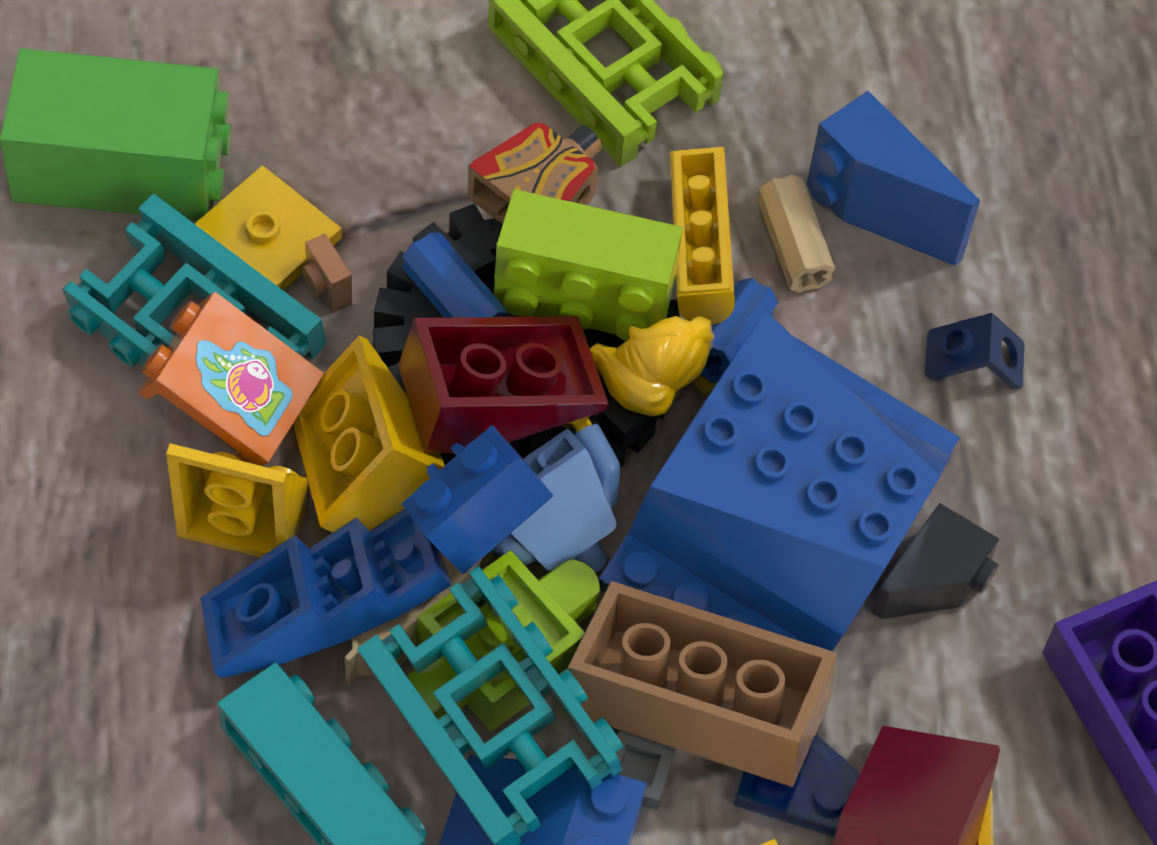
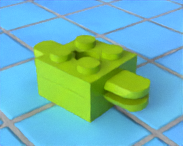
M510 550L482 571L489 580L499 575L507 584L519 605L512 609V612L523 627L533 621L553 649V652L546 656V658L559 675L568 669L585 634L578 623L595 612L598 606L599 579L591 567L583 562L571 559L561 563L537 580ZM449 593L417 616V646L464 614L453 598L452 593ZM483 599L477 602L476 605L484 615L488 625L464 641L477 661L503 643L518 663L526 657ZM443 656L420 673H417L414 669L406 675L437 720L444 716L446 712L437 701L433 692L457 676L454 669ZM504 670L459 701L457 706L462 709L467 705L486 728L492 732L530 703L507 671Z

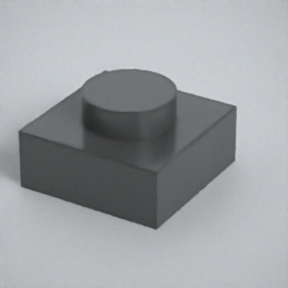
M619 730L617 737L624 748L616 753L623 769L618 774L646 782L643 806L658 810L675 757L676 748Z

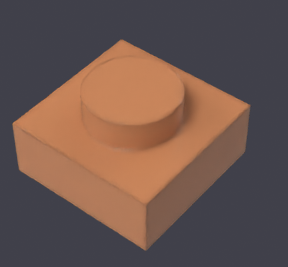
M324 233L305 242L306 266L301 268V272L310 293L315 298L322 296L332 313L352 305V275L326 234Z

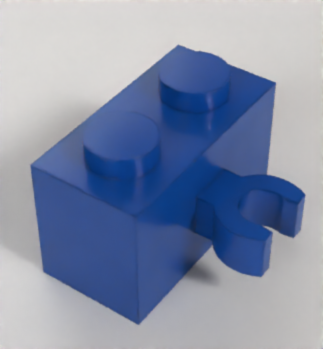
M493 425L465 448L458 443L450 447L456 457L441 470L433 463L428 466L427 472L430 479L424 482L418 490L401 503L423 534L462 574L466 573L554 496L526 461Z

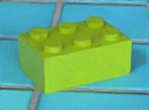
M513 189L496 248L494 296L513 315L519 317L578 316L583 330L590 328L616 334L621 339L627 341L630 339L628 331L630 326L640 329L649 328L667 317L674 290L683 227Z

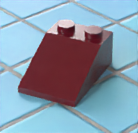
M578 316L414 318L398 364L424 453H453L450 447L455 443L461 444L465 448L491 425L509 443L603 412L608 405V400Z
M882 726L841 813L833 845H977L1000 754L999 745Z

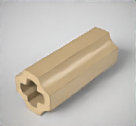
M792 174L783 178L771 179L759 188L761 193L757 200L788 288L798 293L811 289H820L833 280L832 273L835 270V266L802 178Z

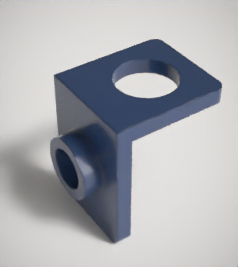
M993 313L932 328L927 333L925 375L930 380H936L988 367L1013 390L1019 389L1023 386L1025 345L1023 340ZM1002 340L1010 352V368L1006 365L1002 356Z

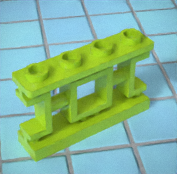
M489 0L488 29L580 125H585L595 132L601 141L602 148L620 167L637 157L640 143L644 142L647 145L655 140L657 121L650 115L652 112L677 96L695 113L704 108V102L711 107L720 99L723 72L718 60L710 52H703L688 36L682 23L675 17H669L654 0H605L590 11L580 3L582 0ZM562 14L570 23L558 30L555 37L544 24ZM612 27L634 50L605 68L583 44L607 28ZM661 57L673 71L656 81L647 70L658 64ZM629 83L638 93L626 100L623 108L611 93Z

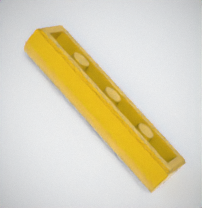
M724 147L671 151L673 225L683 227L676 271L678 309L682 317L687 321L702 316L710 320L711 325H715L726 320L735 308Z

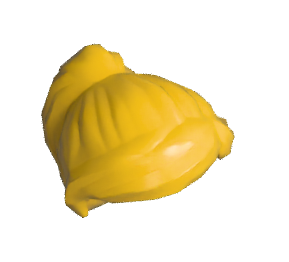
M674 316L660 320L649 328L643 329L630 326L628 329L630 339L618 348L598 343L591 347L590 352L595 366L602 376L610 395L626 410L650 417L665 414L673 403L675 393L701 374L706 365L709 352L713 348L715 336L711 330V321L702 316H698L690 321Z

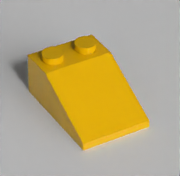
M360 335L324 373L293 423L320 527L330 532H335L356 517L369 531L373 530L405 509L401 503L418 490L424 482L430 479L427 472L428 466L433 463L439 470L445 466L441 453H424L408 396L368 339Z
M169 444L166 457L177 537L260 558L292 536L296 535L298 537L309 506L306 477L299 476L293 470L282 466H270L267 468L243 462L237 456L226 452L211 454Z

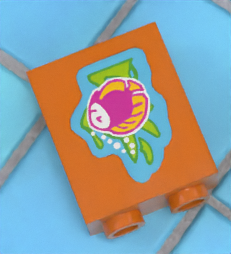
M215 291L199 304H195L190 300L181 309L170 326L177 334L169 346L165 347L163 344L158 346L144 364L141 372L148 378L138 391V394L146 400L155 394L163 396L236 450L234 455L243 462L264 466L274 455L324 373Z

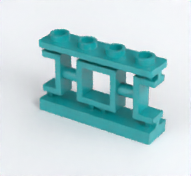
M154 193L138 208L141 220L137 224L131 222L125 229L130 245L139 251L108 284L86 269L79 276L81 282L78 285L70 281L62 289L70 308L67 311L70 320L80 330L90 336L95 331L109 341L108 347L113 354L131 368L137 363L143 367L151 354L161 344L165 347L169 346L175 336L160 324L191 292L204 300L215 291L247 315L246 310L269 327L267 331L302 357L307 355L313 360L327 345L322 319ZM163 247L185 263L165 285L151 275L166 259ZM134 291L148 301L133 317L137 331L114 314Z
M477 566L468 572L471 577L462 585L458 582L449 588L453 598L464 612L456 620L417 647H415L403 628L398 624L389 630L391 634L382 641L376 634L359 646L357 650L493 845L522 844L520 839L522 835L528 831L532 833L541 826L538 818L525 801L573 766L577 768L590 788L594 789L602 783L601 779L608 774L614 777L623 770L616 753L624 747L603 717L593 723L584 711L581 704L588 700V697L572 673L566 669L558 675L549 663L546 656L552 653L553 649L536 624L532 621L523 627L514 615L512 609L519 605L504 580L499 575L489 580L482 569ZM481 599L486 602L526 657L518 663L504 643L477 661L464 643L465 640L488 625L484 615L476 605ZM404 654L417 673H420L443 656L456 672V677L433 692L437 701L446 712L440 719L437 720L396 662V659ZM506 670L533 707V710L484 743L457 706V703ZM550 693H552L596 755L591 759H587L574 739L547 758L533 739L535 734L556 720L553 710L544 699ZM469 750H473L485 769L512 751L527 773L502 790L516 811L509 817L505 816L463 755Z

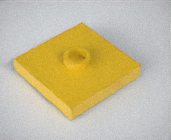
M263 165L195 223V225L283 291L302 274L301 268L306 266L305 242L324 233L333 246L342 239V228Z

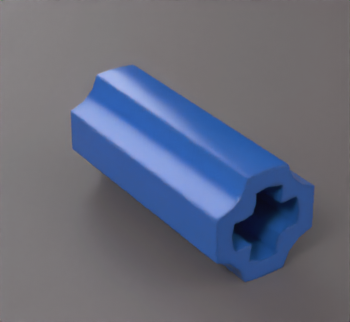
M441 233L427 234L421 240L413 242L403 254L404 264L402 269L444 318L507 317L509 312Z
M754 278L742 279L736 282L734 285L735 308L732 314L723 322L711 325V330L715 336L713 348L710 350L706 365L700 374L711 383L719 382L764 311L766 310L773 317V310L779 303L771 287L759 284Z

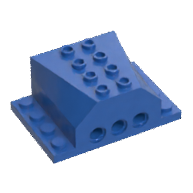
M765 310L651 484L627 536L599 577L600 591L605 593L611 581L833 651L882 575L939 480L951 457L950 454L960 437L797 339Z

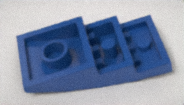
M405 509L371 531L356 517L311 548H308L296 535L292 536L200 597L214 673L222 679L267 668L275 662L278 665L345 642L399 617L451 586L443 554L423 534Z

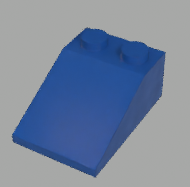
M866 91L819 123L806 183L812 197L819 205L825 208L829 207L846 223L949 264L956 265L963 260L980 199L869 91Z
M469 755L468 764L505 816L509 817L516 812L502 790L527 773L519 760L501 758L485 769L476 755ZM573 766L525 800L538 818L541 826L532 833L528 831L520 837L522 844L520 845H631L642 811L647 783L616 774L614 777L608 774L601 779V784L591 789L577 768ZM456 792L439 845H493Z

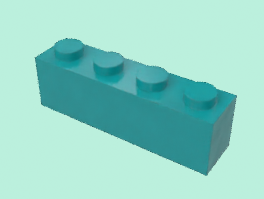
M275 662L217 703L220 728L316 845H425L424 838L427 836V832L422 822L410 808L405 806L400 810L386 794L389 792V787L382 774L372 763L367 762L362 765L349 750L352 747V743L345 730L334 718H330L327 721L323 719L313 707L315 699L312 692L298 675L294 674L289 678Z

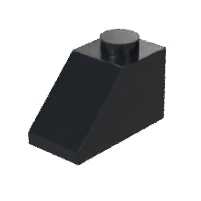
M939 503L879 588L872 614L880 619L961 607L973 589L982 594L994 577L999 564L993 561L992 557L999 538Z

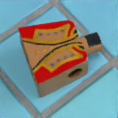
M533 123L468 165L467 198L502 225L513 189L589 205L595 194L598 170L592 158L602 149L601 141L595 132L585 125H578L563 138L544 123Z

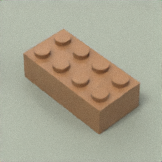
M611 581L568 666V670L588 697V700L582 703L581 706L592 721L596 722L603 717L612 728L793 787L830 702L838 653Z

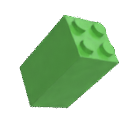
M19 48L0 136L12 202L140 215L138 208L154 193L187 219L198 221L210 211L212 201H221L224 186V169L219 168L221 155H229L231 147L232 124L227 123L229 92L220 91L219 68Z

